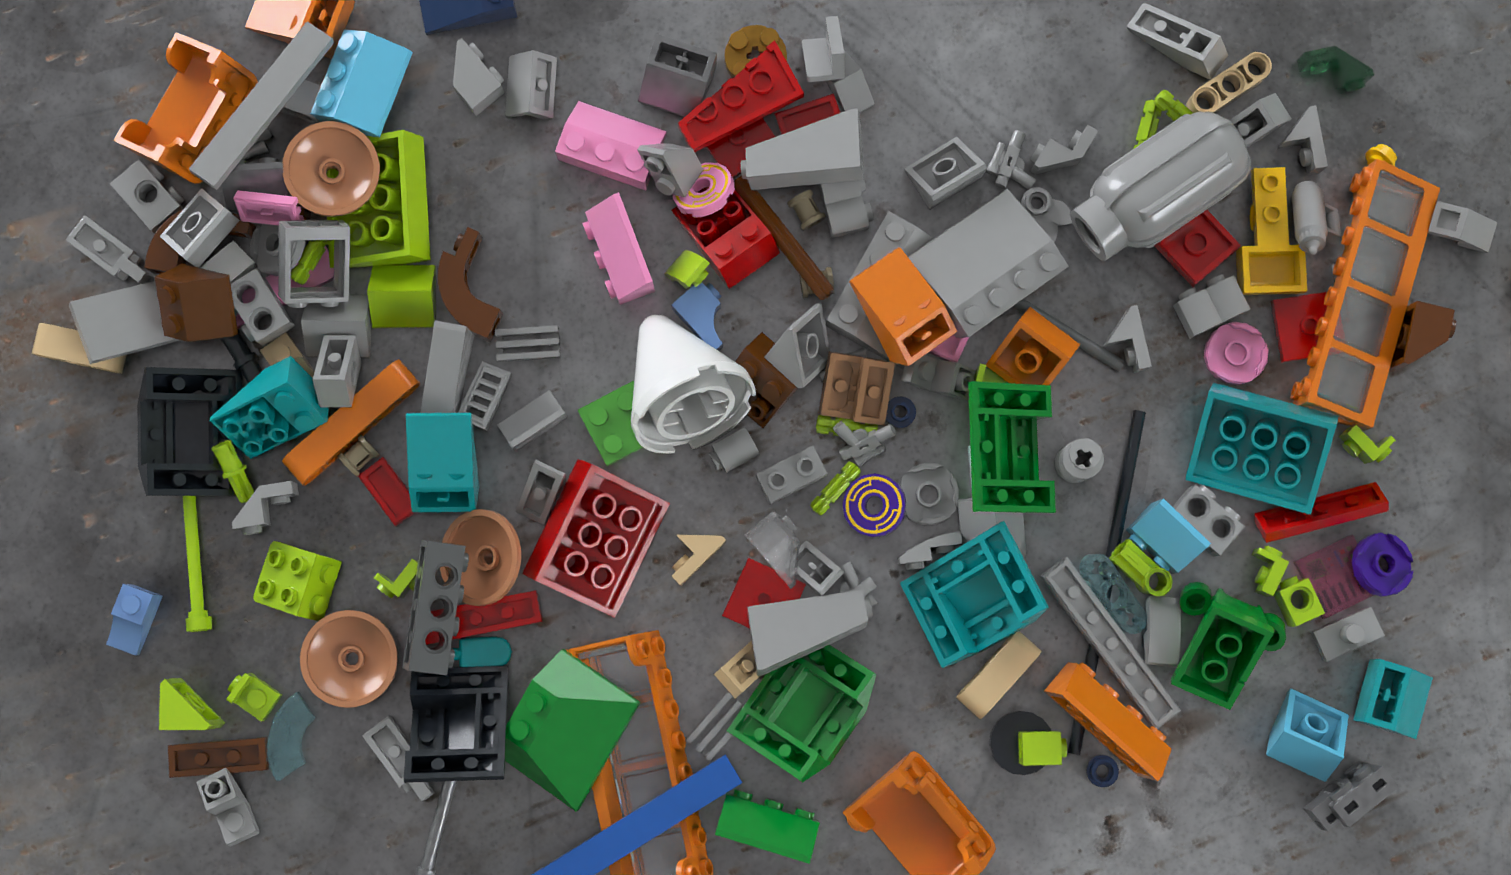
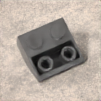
M657 34L646 64L638 102L685 117L705 100L717 65V53Z
M262 158L260 163L247 164L246 160H240L221 184L227 210L231 213L239 214L233 199L237 190L291 196L283 178V162H279L277 158Z

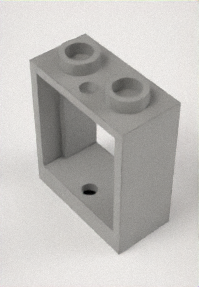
M343 220L279 221L278 296L281 300L293 308L307 307V303H320L321 306L335 307L339 305V302H349L350 226ZM334 240L333 287L291 288V241Z

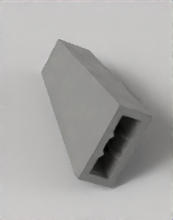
M858 108L847 110L747 147L746 160H741L742 178L748 180L751 190L864 180L862 127Z
M435 320L420 413L459 412L474 334L467 326Z
M863 590L749 606L748 619L757 676L767 674L866 628L868 618L873 617L870 598L864 599Z

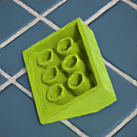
M406 130L382 133L380 137L366 136L377 152L380 165L379 181L375 192L358 210L342 216H327V220H343L350 226L349 268L404 265L431 260L424 137ZM336 169L327 171L329 178H336L339 174ZM332 240L328 245L330 268H334V240Z

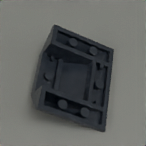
M145 367L137 403L138 469L146 496H236L228 478L224 479L222 477L224 472L211 449L215 445L230 439L210 421V417L242 390V373L240 370ZM232 442L238 458L243 464V452Z
M508 666L448 668L447 675L411 671L410 700L413 711L410 751H405L404 783L504 780Z

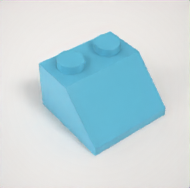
M1164 498L1152 502L1126 529L1131 535L1129 539L1142 551L1146 549L1155 557L1152 561L1171 574L1179 573L1211 544Z
M1290 688L1270 731L1266 755L1326 782L1344 759L1349 715Z

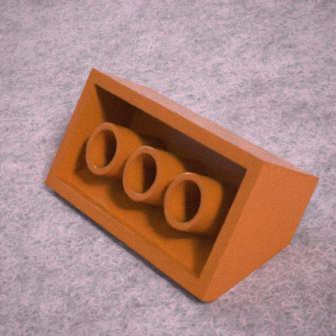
M1068 662L1044 692L1137 776L1159 781L1163 776L1172 750L1164 742L1166 736L1154 726L1148 728L1141 721L1143 716L1130 705L1125 707L1119 702L1117 698L1120 695L1112 687L1105 683L1103 686L1094 679L1096 673L1083 662L1080 664Z

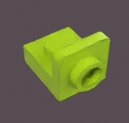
M1265 545L1264 549H1254L1252 556L1268 563L1267 567L1263 565L1257 573L1255 583L1258 586L1255 592L1265 597L1274 596L1289 561L1281 558L1283 555L1281 551Z
M245 673L243 676H236L227 689L230 694L226 700L231 704L236 703L262 722L267 718L282 697V694L253 673Z

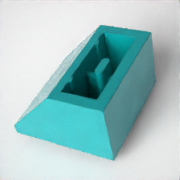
M1370 659L1353 721L1417 739L1433 678L1399 664L1382 659Z

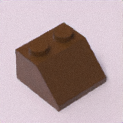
M180 264L155 276L164 336L190 342L232 337L238 334L229 275Z
M1421 301L1408 305L1389 372L1415 362L1447 342L1449 338H1452L1456 329V320L1453 319L1455 310Z

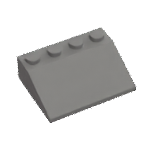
M1008 189L999 193L908 257L945 305L958 331L954 334L956 338L970 337L1069 267L1053 240Z
M888 211L850 280L896 248L900 247L909 257L934 238L917 226ZM848 282L826 321V327L890 362L851 284ZM895 363L896 366L904 370L905 365Z

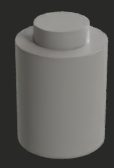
M745 427L712 444L711 446L714 451L709 453L717 470L724 468L726 473L760 455Z

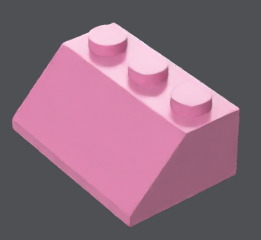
M578 101L564 125L555 153L559 161L646 191L651 174L644 166V161L637 149L640 145L663 144L667 132Z
M618 192L586 211L585 214L588 221L582 224L588 240H596L599 250L593 253L599 269H607L610 279L604 282L610 298L617 297L619 304L622 305L654 293L655 289Z

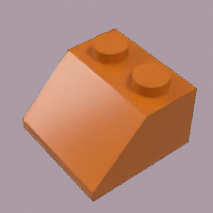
M1029 307L985 365L1008 383L1050 385L1081 344L1033 308Z

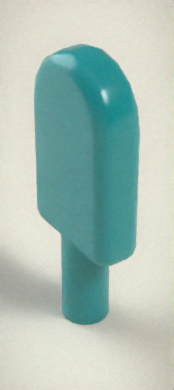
M497 636L460 638L459 648H451L455 651L454 661L459 660L460 667L505 666L512 657V648L509 642Z

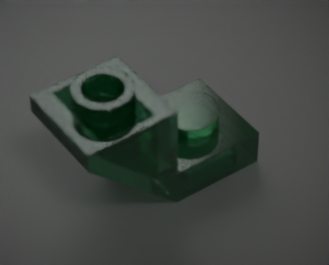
M1337 46L1304 52L1297 60L1299 72L1310 70L1311 74H1317L1330 69L1335 90L1346 88L1349 92L1362 89L1366 86L1365 83L1374 76L1372 68Z

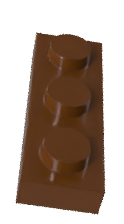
M267 737L168 745L169 778L212 775L224 768H227L230 773L269 770Z

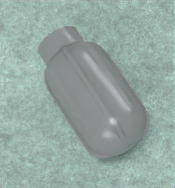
M1196 112L1181 116L1104 169L1090 190V198L1070 211L1071 221L1078 235L1088 249L1101 261H1106L1126 246L1131 248L1153 247L1225 198L1247 178L1251 169V157L1248 154L1244 139L1229 119L1213 112Z

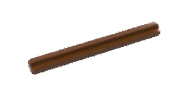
M742 176L735 179L734 189L771 232L776 245L820 300L830 297L834 290L831 283L757 190H751L748 180L743 179Z

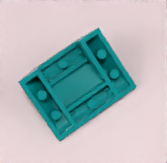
M1001 521L900 582L942 668L987 650L1034 623L1049 608L1005 521Z

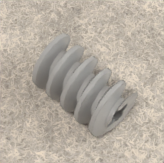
M1079 438L1062 447L1055 457L1057 474L1069 483H1080L1095 476L1101 470L1104 463L1102 448L1089 438ZM1078 457H1081L1083 461L1080 465L1075 463Z

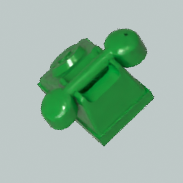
M1201 582L1189 583L1181 590L1179 598L1180 608L1188 615L1196 616L1203 613L1204 615L1185 654L1171 677V684L1231 710L1263 651H1276L1284 646L1286 641L1285 624L1277 615L1264 613L1260 605H1257V607L1249 605L1227 595L1221 588H1218L1215 595L1212 596L1208 585Z

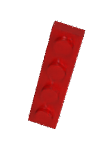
M1377 482L1316 497L1311 515L1281 506L1254 513L1255 524L1265 542L1268 543L1389 511V501Z
M537 590L504 596L499 601L490 605L474 606L464 604L457 606L455 617H459V630L457 636H453L452 640L543 622ZM444 609L431 611V614L437 617L442 614ZM432 631L426 636V645L439 643V635L436 631Z

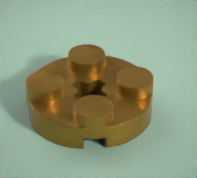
M750 25L731 34L725 48V65L732 78L752 60L747 59V55L751 54L752 50H758L759 53H763L766 47L774 40L787 61L786 46L775 29L762 25Z

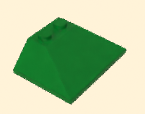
M968 382L973 512L1056 513L1055 481L1039 480L1037 420L1052 417L1051 385Z
M827 645L767 673L729 726L727 732L803 783L831 764L867 711L876 674L833 646Z
M561 649L532 679L507 723L505 761L575 812L579 811L638 708L640 701L565 649Z

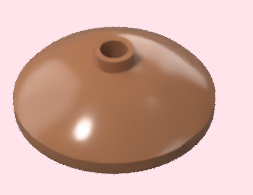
M325 121L304 128L290 141L283 157V178L290 195L297 197L298 204L304 209L317 215L336 217L358 210L371 198L378 185L380 165L373 144L360 130L346 123ZM336 169L339 174L336 178H329L327 171Z
M476 509L460 515L447 529L442 543L466 546L465 553L469 554L468 567L466 572H462L460 585H464L462 602L474 606L493 604L510 591L517 579L521 565V547L517 533L504 516L491 510ZM443 566L440 567V571L445 583L448 580L449 573Z
M354 610L338 611L319 620L306 635L300 653L301 672L310 690L324 702L345 708L362 706L381 696L393 681L398 665L397 646L389 629L376 617ZM353 652L358 655V662L355 665H351L348 662V656Z

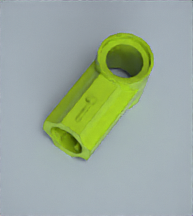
M1126 539L1119 544L1112 552L1109 560L1135 583L1136 588L1141 593L1160 597L1166 595L1171 590L1173 584L1171 574L1164 568H1160L1130 539ZM1155 573L1158 576V584L1154 589H1151L1149 578Z

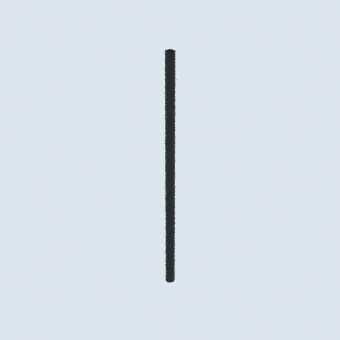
M1133 410L1097 597L1107 611L1116 572V565L1109 558L1114 549L1121 544L1146 412ZM1088 644L1085 664L1096 673L1099 656L1092 646ZM1075 719L1067 753L1080 755L1085 728Z

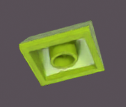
M436 265L372 266L367 289L372 328H433L436 320Z
M182 678L164 679L160 683L159 730H209L221 728L225 724Z

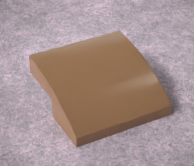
M829 351L818 413L823 416L851 419L854 422L885 426L895 363Z

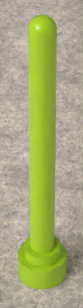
M182 496L191 612H188V618L185 619L186 632L212 630V617L208 616V610H204L196 496Z

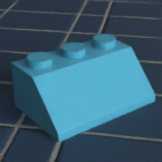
M344 29L310 114L320 122H342L357 128L366 136L380 137L413 52L369 32Z

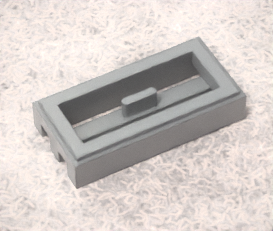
M558 325L495 329L497 362L561 358ZM553 334V338L503 341V337ZM553 345L554 350L504 354V348Z
M727 692L686 741L708 761H711L732 735L726 732L710 752L705 747L738 709L741 711L744 705ZM730 701L733 706L701 743L695 740L724 705Z

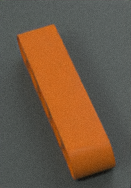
M400 359L392 362L354 395L352 407H340L328 418L326 423L318 426L283 458L282 463L302 486L307 485L334 463L340 453L344 454L358 441L360 435L364 436L407 399L420 386L419 380Z

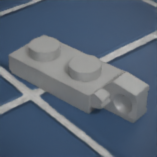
M86 215L83 216L65 239L114 277L120 278L124 282L130 276L138 283L144 284L151 277L150 274L137 266L142 259L137 256L136 252Z
M387 716L362 735L399 788L402 787L406 793L413 789L421 801H425L435 793L428 782L404 783L405 751H410V742L391 716Z

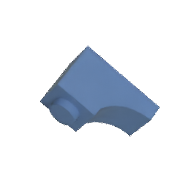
M701 282L697 287L693 285L671 304L672 310L695 336L720 351L723 348V343L715 331L714 319L716 312L721 309V303L718 300L721 298V295L712 284L708 283L705 286Z
M123 584L111 612L113 622L106 645L139 656L163 596L136 585Z

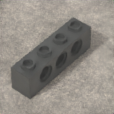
M421 540L403 669L447 675L448 668H452L455 651L451 649L452 637L457 636L459 630V617L455 616L457 604L462 603L464 596V585H460L462 572H466L469 562V554L465 553L466 546ZM444 566L448 570L449 577L444 584L440 585L435 580V573L437 569ZM436 599H441L444 604V610L441 615L434 617L430 611L431 603ZM436 631L439 635V643L436 647L429 649L425 643L426 636L430 632Z

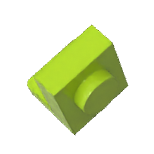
M1357 425L1347 428L1338 436L1344 442L1342 444L1343 448L1352 457L1356 458L1358 456L1364 464L1373 461L1379 463L1392 452L1389 446L1396 441L1391 435L1381 439L1375 445Z
M411 559L394 582L382 573H377L374 576V579L379 582L377 588L391 599L395 595L404 598L410 589L414 591L418 560Z

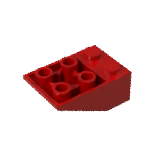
M709 187L701 189L698 193L705 192ZM734 190L732 195L730 193L726 199L727 203L723 208L703 217H693L692 214L688 213L685 215L680 212L677 206L671 210L710 263L713 270L729 289L780 254L771 232L736 190Z

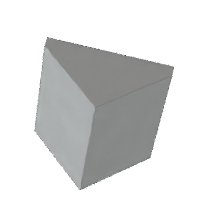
M958 137L953 138L904 168L907 176L929 210L981 179L987 169L986 164Z
M201 188L160 237L185 260L199 268L240 220Z
M349 295V302H339V305L335 307L321 306L320 303H307L301 318L307 357H319L324 335H355L360 357L370 358L371 316L368 295Z
M822 303L813 305L786 329L764 357L797 388H804L827 364L830 347Z
M972 498L957 500L962 537L961 545L1001 521H1005L1023 558L1027 557L1023 513L973 512Z

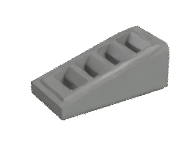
M482 361L458 413H469L471 407L485 412L483 418L471 414L472 424L488 432L512 373ZM485 373L500 378L501 381L499 384H496L483 377ZM482 384L496 390L494 396L478 390L480 385ZM478 396L491 402L487 407L475 402V397Z

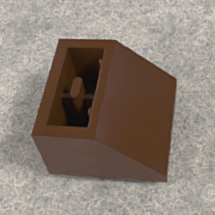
M763 332L744 348L735 361L746 369L754 383L756 396L750 395L748 402L751 409L747 415L762 428L771 421L798 389L764 358L775 343Z

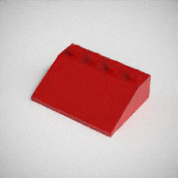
M577 459L522 574L615 618L670 503L589 462Z

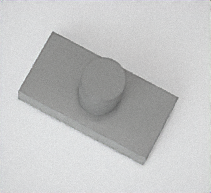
M1372 607L1361 609L1310 632L1325 662L1385 636Z

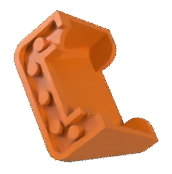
M176 32L166 50L168 64L177 70L171 84L147 124L137 119H130L121 126L113 141L169 172L196 184L203 181L192 174L189 168L258 81L251 71L223 51Z
M915 751L910 752L842 812L852 829L864 833L872 829L910 875H978L985 869L996 850L995 843L989 833L927 760Z

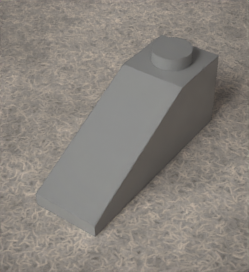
M1145 2L1126 26L1130 32L1185 69L1209 80L1213 78L1228 57L1220 35Z

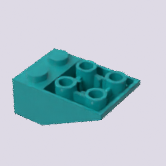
M289 356L264 369L210 417V421L247 457L252 459L328 421L329 407L319 406L313 378L292 356Z
M406 413L408 483L412 512H471L476 510L479 478L471 413Z

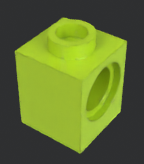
M1295 575L1279 583L1281 588L1276 590L1274 598L1288 627H1296L1325 614L1309 578L1298 580ZM1295 591L1301 593L1303 597V604L1298 609L1291 603V595Z
M1018 732L1020 765H1062V757H1067L1066 738H1061V732Z

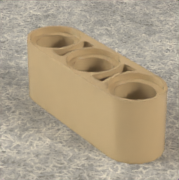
M1261 52L1249 54L1199 87L1188 99L1186 107L1193 113L1213 112L1216 114L1257 87L1270 74L1272 69L1270 58ZM1248 64L1256 65L1260 69V75L1250 73ZM1222 81L1231 82L1235 87V92L1226 91L1222 86ZM1197 98L1206 99L1209 102L1210 109L1200 108L1197 104Z
M39 323L31 353L48 359L119 374L123 372L127 356L124 355L90 364L78 330Z
M1020 631L1016 632L982 666L959 692L956 699L979 720L982 719L1037 659L1042 651Z

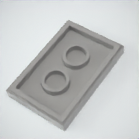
M155 281L69 303L71 314L90 364L181 341L164 336Z

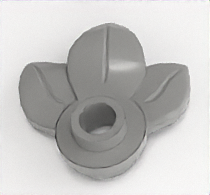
M1040 187L1031 188L1024 193L1021 205L1055 242L1058 226L1072 223L1070 208L1063 201L1052 199L1050 193ZM1039 199L1042 207L1039 209L1033 208L1031 200Z

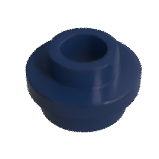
M898 396L888 402L886 421L892 424L893 427L905 428L914 421L916 408L910 399ZM898 406L904 407L906 416L902 418L897 417L894 412L895 408Z
M1097 755L1088 762L1086 774L1093 785L1109 787L1117 780L1119 768L1111 757ZM1100 765L1107 767V774L1104 777L1097 775L1096 771Z

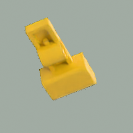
M1285 167L1253 168L1251 170L1252 204L1249 220L1251 230L1254 232L1255 246H1242L1236 251L1237 283L1243 295L1303 294L1307 292L1306 254L1299 245H1289Z

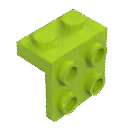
M273 541L270 544L253 599L257 603L277 610L319 621L324 618L342 561Z

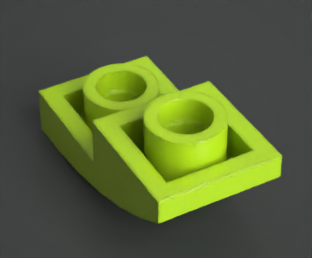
M684 250L665 271L664 275L672 282H679L685 289L690 287L691 284L697 287L709 274L705 268L710 263L700 255Z

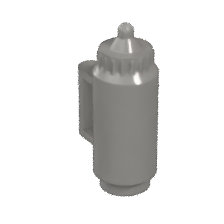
M1304 181L1297 184L1291 195L1295 238L1301 250L1314 255L1325 247L1326 242L1331 244L1341 242L1338 209L1324 202L1323 190L1316 182Z

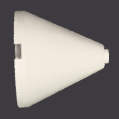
M654 314L645 318L639 328L631 413V427L638 443L649 451L669 454L675 453L673 446L689 443L691 448L695 449L718 439L733 429L751 409L748 402L750 395L756 396L754 383L746 369L668 317Z

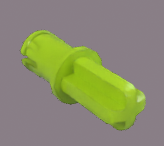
M226 440L211 449L224 472L222 477L224 479L228 478L239 502L246 503L254 493L244 472L247 466L241 463L232 441Z

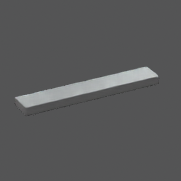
M307 21L189 168L190 172L217 190L334 44L333 38Z
M1063 557L1040 575V578L1150 726L1159 729L1181 711L1068 557Z

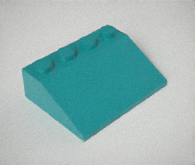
M1213 383L1207 396L1185 480L1311 515L1339 416Z

